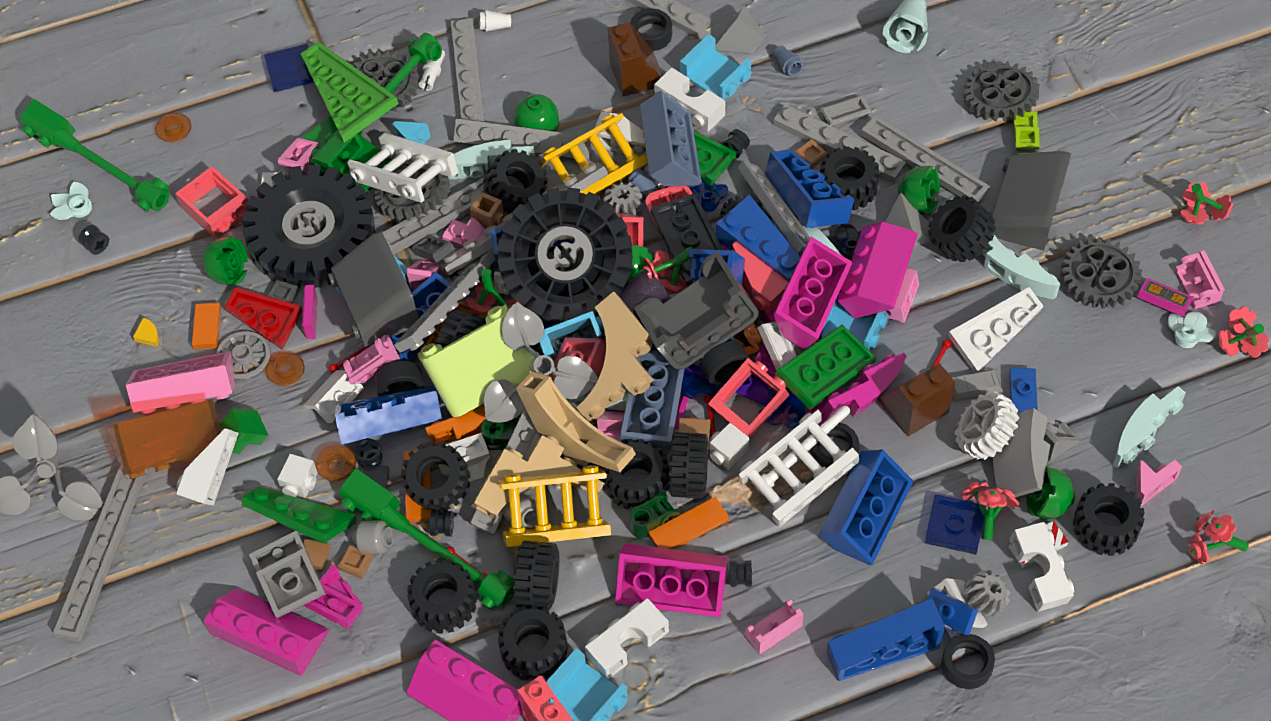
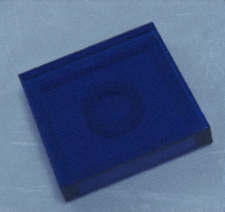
M308 44L264 54L274 92L314 83L301 56V53L309 48Z
M935 494L925 544L977 555L984 520L978 504Z

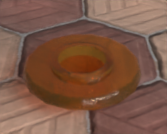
M181 113L168 114L157 122L155 127L156 135L165 142L174 143L181 141L190 133L191 121ZM178 124L177 127L168 129L169 126Z
M283 352L275 355L266 365L267 378L278 386H289L296 383L304 374L305 365L303 359L292 352ZM291 365L288 371H279L281 366Z
M341 445L326 448L319 454L316 460L318 474L328 481L346 479L356 467L354 453L349 448ZM333 461H343L339 468L329 467Z

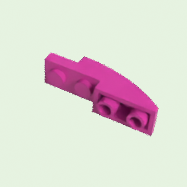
M904 352L897 356L891 354L885 357L881 364L877 366L874 364L868 365L861 371L862 375L858 381L846 389L847 392L841 395L839 392H836L826 399V405L821 410L826 419L831 417L842 406H848L853 417L872 405L896 378L905 362L906 354Z

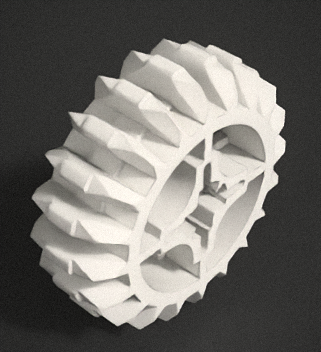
M987 392L985 395L980 394L977 400L972 399L971 405L965 407L966 411L960 415L961 420L956 423L958 429L954 433L957 436L955 441L967 455H970L972 458L986 460L988 456L994 457L996 451L1002 452V447L1005 444L1009 445L1008 440L1010 437H1014L1013 431L1018 428L1016 424L1019 420L1017 415L1018 409L1008 397L997 392Z

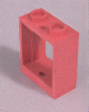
M213 166L200 173L198 177L175 193L180 207L215 239L243 218L244 211H248L246 206L248 198ZM217 187L230 201L212 215L206 217L193 203Z
M747 358L708 404L723 419L748 436L750 441L786 400L789 393L785 389L786 385L783 380L778 376L774 378L766 373L768 371L767 367L760 361L756 360L754 363ZM753 372L777 394L756 419L748 425L725 404Z
M541 675L518 690L522 714L526 721H572L569 713ZM553 699L554 702L550 704L548 700Z

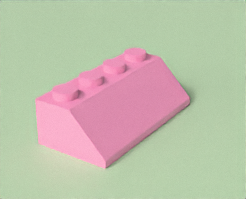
M230 351L133 370L126 383L133 413L141 411V414H148L156 411V408L166 407V409H173L179 407L181 403L199 404L204 402L206 398L224 399L229 397L235 387L232 354Z

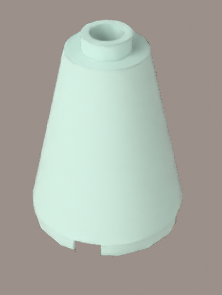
M904 0L885 22L883 37L885 36L889 47L898 52L910 53L912 50H921L926 44L928 24L925 0Z

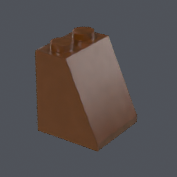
M630 22L609 27L610 65L622 96L625 97L654 89V84L663 74L652 48Z
M939 363L880 396L878 401L904 433L910 436L949 413L955 381Z

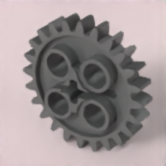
M387 50L385 55H381L380 51H377V56L368 53V59L360 57L361 63L354 62L353 64L356 69L384 88L404 66L407 59L405 55L399 58L398 52L391 56L389 50ZM416 66L391 93L396 96L399 103L396 106L400 105L404 108V101L412 102L411 96L417 95L416 89H419L420 80ZM396 106L392 108L395 112L397 111Z
M997 61L996 66L988 63V68L985 69L979 66V72L972 71V76H968L967 82L964 83V99H966V105H970V111L977 110V116L985 114V120L992 116L994 117V122L999 117H1002L1003 121L1006 122L1007 117L1016 120L1017 114L1024 117L1025 111L1031 112L1032 106L1036 107L1037 100H1039L1040 85L1037 84V77H1033L1032 71L1026 73V67L1018 69V63L1009 66L1008 61L1005 65H1001Z
M397 168V172H398V173H396V174H399V173L402 172L403 170L400 169V168ZM421 168L409 178L417 179L427 170ZM438 173L421 187L424 196L422 203L379 189L375 190L376 196L374 198L379 211L384 216L389 215L390 219L397 216L398 221L406 217L407 221H409L412 216L419 219L420 214L428 215V210L436 211V205H443L442 199H448L447 193L451 192V184L448 176Z
M1098 237L1096 243L1088 238L1086 245L1079 241L1077 247L1071 246L1070 252L1065 254L1060 274L1061 277H1064L1062 284L1068 285V293L1075 291L1074 299L1082 297L1083 305L1088 301L1091 302L1092 308L1097 303H1100L1102 309H1105L1107 303L1112 308H1115L1116 302L1124 305L1126 299L1131 300L1133 294L1137 293L1142 280V269H1139L1140 261H1134L1136 254H1127L1129 247L1120 249L1119 241L1115 245H1111L1110 238L1107 239L1106 243H1102L1100 237ZM1110 258L1111 260L1108 262L1106 270L1102 272L1097 285L1092 288L1091 286L1094 284L1096 276L1101 273L1106 260Z

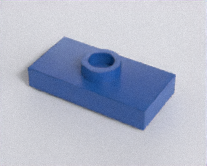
M1010 368V400L1015 404L1018 413L1032 408L1038 410L1036 368Z
M931 588L927 600L933 598L943 623L964 635H970L978 609L937 588Z

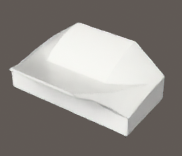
M482 433L446 444V446L450 445L458 451L467 463L471 478H468L469 482L484 477L486 462L490 458V454ZM438 464L441 474L449 477V467Z

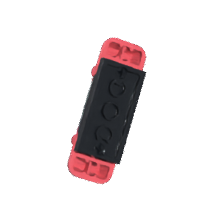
M670 186L652 192L647 196L646 207L671 259H674L690 246L694 249L723 250L696 194H692L689 187ZM691 258L681 265L678 273L685 288L693 284L690 269H692Z

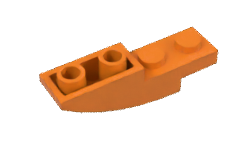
M484 403L464 415L445 421H437L431 424V426L426 427L428 441L433 442L435 445L438 442L445 444L453 440L458 441L482 433V423L487 420L485 418Z

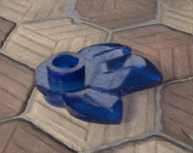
M702 179L701 184L689 187L692 194H696L703 210L706 212L716 210L720 200L727 197L729 193L727 185H716L714 183L712 186H709Z
M684 370L681 394L685 397L693 399L697 393L715 396L717 388L716 384H710L708 380L696 376L688 370Z
M772 388L768 392L769 402L777 394ZM791 391L786 400L766 422L772 425L783 423L789 428H796L800 425L799 421L806 415L804 410L805 404Z

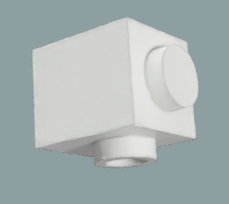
M731 423L721 432L717 431L709 441V455L717 465H723L728 470L749 451V437Z
M290 454L277 480L284 494L306 498L309 490L312 491L316 484L318 472L313 460Z

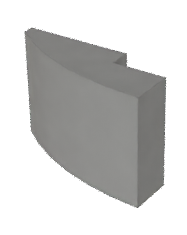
M1035 408L1017 413L1019 420L1016 422L1018 428L1013 431L1014 437H1010L1008 440L1009 445L1005 444L1002 447V452L996 451L993 457L996 487L1001 490L1003 488L1008 489L1015 497L1042 490L1050 444L1044 441L1048 418Z
M297 530L249 554L257 577L276 618L325 594L317 571Z

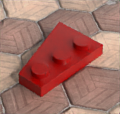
M237 287L234 288L225 304V309L228 313L281 350H283L302 313L300 305Z

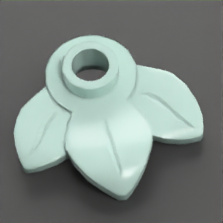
M74 181L69 193L52 194L51 199L55 209L50 213V216L57 220H66L71 217L80 218L88 215L92 210V203L88 199V189L83 184Z
M1190 312L1185 317L1171 313L1168 318V327L1175 332V341L1183 348H1192L1198 342H1211L1216 337L1217 332L1206 327L1207 318L1200 312Z

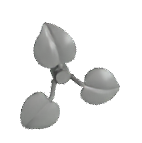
M520 303L512 305L502 323V337L510 349L519 350L525 346L526 351L534 356L529 365L530 372L533 371L546 376L550 373L556 375L553 382L566 399H577L591 391L598 381V377L592 368L577 357L567 356L558 361L556 371L554 362L549 356H540L538 352H535L529 346L537 344L543 337L544 326L541 319ZM501 379L492 382L486 388L483 401L487 421L496 423L506 422L516 418L523 412L525 406L516 390L520 383L513 387L510 381Z
M34 413L31 414L14 434L13 447L25 459L36 457L35 470L22 485L16 476L5 475L0 477V513L19 515L25 512L31 503V495L25 488L30 485L36 476L50 478L54 475L58 492L63 496L58 502V509L64 516L77 521L90 520L100 516L104 502L93 485L85 481H74L67 485L65 491L63 490L60 479L61 471L57 469L60 463V459L56 454L58 449L57 439L50 427Z

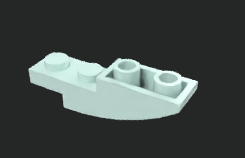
M501 140L461 150L454 154L458 173L454 177L448 176V179L483 178L499 154L501 155L507 150L511 152L512 149H517L519 153L523 150L527 151V155L530 156L532 154L535 156L534 146L512 147L511 140Z
M994 235L993 240L988 243L989 247L982 251V255L986 257L984 268L1005 283L1023 291L1030 287L1036 296L1055 299L1060 287V282H1058L1057 278L1044 270L1037 260L1029 257L1026 253L1016 257L1015 253L1001 244Z
M1179 386L1161 400L1156 395L1151 394L1136 409L1129 419L1118 444L1113 463L1116 469L1124 463L1126 465L1130 464L1141 449H1149L1156 440L1154 436L1157 428L1165 422L1166 417L1169 414L1175 415L1182 409L1184 405L1182 401L1186 392Z

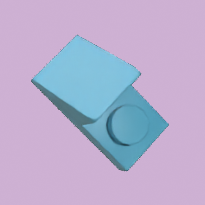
M402 121L392 123L395 136L427 145L425 141L430 138L428 124Z

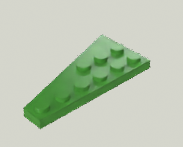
M319 41L301 53L344 143L399 104L396 96Z

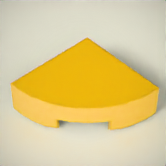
M143 318L133 336L134 341L158 347L159 336L155 325L150 320Z

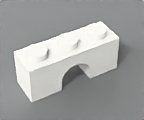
M673 68L654 84L655 94L663 91L690 111L692 123L698 128L709 132L725 116V100L709 90H706L698 97L687 96L690 93L689 78Z
M1045 522L1014 530L1009 540L1018 563L1026 560L1035 561L1042 567L1044 572L1043 577L1034 579L1028 587L1037 612L1068 604L1074 596V586L1071 579L1066 577L1062 556L1056 552L1052 531L1047 529Z
M647 598L642 603L634 604L623 618H617L612 621L607 630L601 635H594L587 642V646H585L586 658L602 676L609 679L628 664L627 653L621 648V644L625 640L637 638L649 648L669 632V622Z

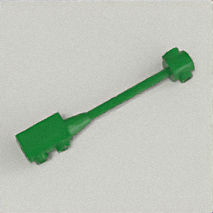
M423 33L418 39L413 38L410 40L408 48L411 58L384 89L392 93L418 63L426 65L429 60H439L442 55V46L434 36L429 33ZM338 130L335 133L329 132L325 137L323 147L321 149L315 148L312 151V165H321L323 174H325L328 167L338 169L341 174L347 168L348 161L350 159L353 160L364 148L359 138L363 130L345 143Z
M36 99L21 114L20 123L23 126L21 130L31 138L35 134L38 135L39 138L37 140L46 148H49L52 144L55 147L77 152L135 189V197L139 200L136 204L145 212H148L150 209L159 211L167 204L170 187L165 182L155 177L152 181L144 180L141 183L92 152L72 135L76 130L66 118Z
M355 468L343 483L339 496L343 498L340 503L351 512L355 508L363 512L360 518L364 521L382 520L387 523L388 527L402 533L405 532L444 561L452 560L454 566L458 563L463 565L464 570H468L473 581L480 585L478 594L482 596L480 602L490 610H493L495 606L503 609L513 598L514 579L507 573L499 570L497 574L492 572L487 577L414 527L397 510L401 504L397 497Z

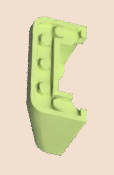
M506 304L502 307L492 308L486 317L487 324L444 348L440 344H428L418 353L422 365L452 417H459L484 403L485 390L492 382L501 379L508 380L514 387L531 373L529 365L534 356L526 351L525 346L519 350L510 349L503 340L502 323L508 312Z

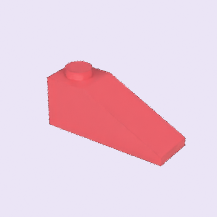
M734 242L732 244V251L745 258L742 281L752 302L758 309L764 310L769 315L776 310L789 281L739 243Z

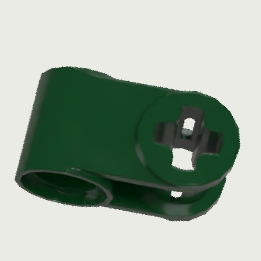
M519 419L500 423L485 420L482 423L481 430L487 449L504 450Z
M659 493L647 502L632 509L630 513V532L634 537L646 538L649 536V531L680 516V512L669 503L666 493ZM643 520L646 521V523L639 524L637 523V521Z

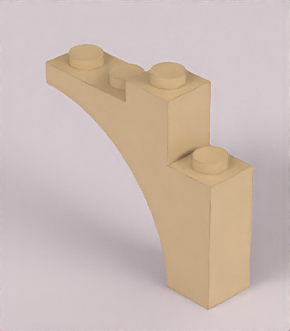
M612 292L595 307L601 317L605 330L606 356L596 385L585 400L576 407L589 421L600 417L604 413L605 408L612 402L615 403L622 399L627 390L636 396L645 392L650 387V383L654 381L637 359L640 355L648 353L654 343L644 326L615 292Z
M532 371L516 388L537 432L557 439L559 445L565 448L563 451L564 456L572 459L577 464L585 467L591 462L621 472L636 455L631 446L609 437L582 417L560 393L550 376Z
M542 435L535 443L526 461L522 459L523 455L513 449H509V451L504 449L500 453L473 500L471 507L494 519L505 504L509 502L508 489L502 490L498 484V480H504L506 475L520 474L522 478L583 470L577 467L578 464L567 457H564V459L560 458L565 448L559 445L557 439L549 435L546 437ZM597 479L598 493L604 485L599 479ZM586 480L571 482V487L587 492ZM531 486L519 488V493H523L535 487Z

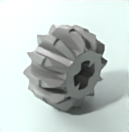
M621 181L618 186L612 183L611 189H606L603 203L608 202L616 209V213L631 215L641 213L643 196L638 186L633 187L631 182L624 185Z
M981 570L976 572L964 585L966 591L963 595L969 599L968 604L978 609V612H981L984 617L988 615L993 617L1007 607L1010 602L1008 596L1011 592L1005 588L1007 582H1002L999 574L994 576L991 570L986 572Z

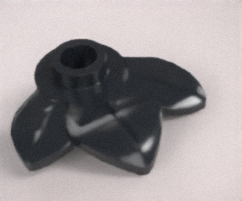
M841 224L836 229V236L828 237V239L838 252H841L848 260H852L861 231H857L853 225Z

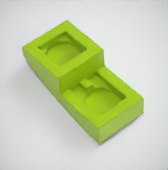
M1025 111L1024 117L1017 114L1016 120H1013L1015 149L1039 150L1037 112Z

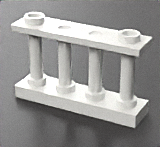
M387 133L379 137L381 151L365 164L351 159L348 161L350 175L357 183L420 203L424 201L421 187L438 173L449 177H454L458 173L452 152ZM386 158L393 159L382 169L376 167ZM403 163L409 164L399 174L393 173ZM421 168L427 170L417 179L409 178Z
M819 410L813 414H806L799 421V426L755 462L749 461L740 469L739 482L744 485L747 481L751 480L774 506L773 510L775 512L772 513L773 521L779 527L859 463V454L853 448L848 452L845 450L841 451L820 428L818 423L821 422V412ZM810 431L834 457V463L827 469L826 467H821L798 441L807 432ZM789 447L813 472L814 479L809 484H802L778 457ZM768 464H771L794 490V496L788 501L782 500L758 473Z

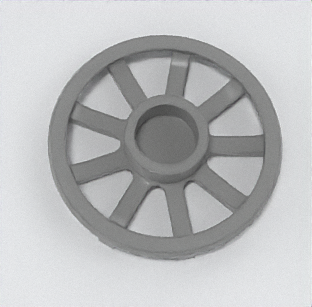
M249 331L237 332L228 336L217 348L216 354L230 352L222 347L229 340L233 344L234 349L231 351V354L233 356L232 362L235 363L233 366L234 379L250 380L249 378L259 374L261 371L264 372L271 357L270 346L266 339L257 333ZM245 335L244 344L238 345L234 337ZM251 336L260 339L252 347L249 346ZM263 344L265 345L266 352L254 353ZM265 357L262 364L253 360V358ZM251 364L257 369L248 373L247 365ZM242 365L244 374H235Z

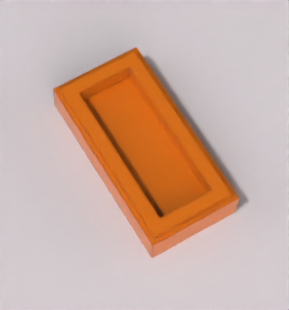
M220 303L195 304L192 337L193 349L218 348L221 318Z

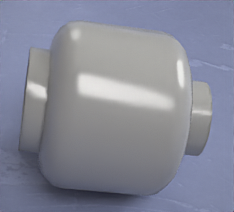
M519 493L522 526H525V529L534 528L538 524L536 500L527 494ZM508 502L504 506V516L511 524L510 503Z
M382 520L361 522L352 536L353 544L357 546L360 553L373 555L385 553L392 546L394 539L393 530Z

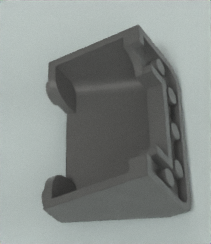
M1065 151L1012 154L1011 158L1006 157L1002 170L1006 174L994 213L989 212L995 220L993 225L996 227V230L992 234L997 239L1044 251L1066 177L1071 153Z
M382 231L372 234L331 267L332 273L328 274L333 288L338 287L339 291L341 290L355 322L354 325H351L356 340L361 338L364 347L374 344L376 339H381L384 335L392 337L407 331L419 319L411 291Z
M718 250L706 257L702 262L701 271L704 276L664 304L658 298H648L634 308L656 348L675 369H684L690 366L711 349L724 343L752 324L758 317L757 308Z

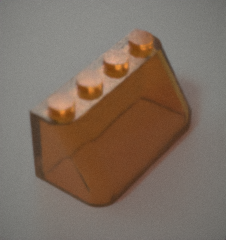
M213 399L124 421L106 428L123 475L129 474L130 479L146 475L145 470L155 468V472L170 469V463L179 461L180 466L192 463L195 460L194 457L199 456L222 432Z

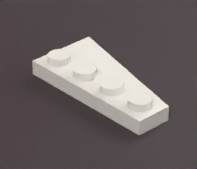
M1028 287L949 331L947 336L973 372L978 373L1042 310L1043 305L1031 288Z

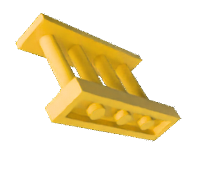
M621 113L617 116L611 114L601 121L603 124L556 150L555 147L547 150L543 153L544 157L540 162L542 163L541 167L551 162L558 176L563 181L570 175L559 157L570 151L582 170L589 163L578 146L590 140L606 166L608 175L580 193L587 194L589 191L597 195L611 187L612 183L616 184L636 170L644 168L648 164L646 153L639 157L638 154L633 152L617 126L624 118ZM608 129L627 158V164L621 168L619 165H615L598 137L599 134Z
M585 466L583 471L522 478L520 474L506 475L504 480H498L500 488L502 490L508 489L511 527L509 531L503 532V542L506 547L520 546L524 540L546 543L611 535L610 524L603 520L599 514L597 479L606 478V472L598 469V466ZM586 480L589 518L587 522L577 523L574 520L571 482ZM560 483L563 521L561 525L551 526V523H548L545 485ZM534 486L538 524L535 525V528L525 529V526H522L519 488Z

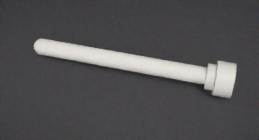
M842 406L820 428L828 434L850 413V408ZM811 434L801 444L809 451L819 441ZM792 451L782 462L790 468L800 458ZM774 468L767 475L763 474L761 477L772 488L774 486L773 482L781 475ZM751 481V483H752V485L755 487V489H756L763 497H765V496L763 495V493H762V492L756 487V485Z

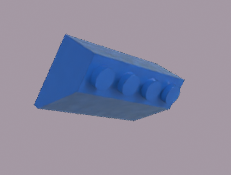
M883 449L861 451L859 463L852 468L819 535L834 550L868 565H873L913 480Z

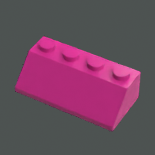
M878 222L862 228L851 260L853 263L844 280L838 302L854 318L894 309L918 235L915 231L886 222Z
M812 236L809 238L773 314L783 337L804 350L819 338L853 263Z
M624 543L619 555L615 604L633 606L638 602L642 603L648 598L660 610L721 617L729 557Z
M239 588L218 598L204 619V623L211 635L299 676L303 675L329 632L328 629L291 612L276 618L269 602Z
M437 640L433 641L419 660L406 692L409 697L448 721H517L522 714L518 689Z

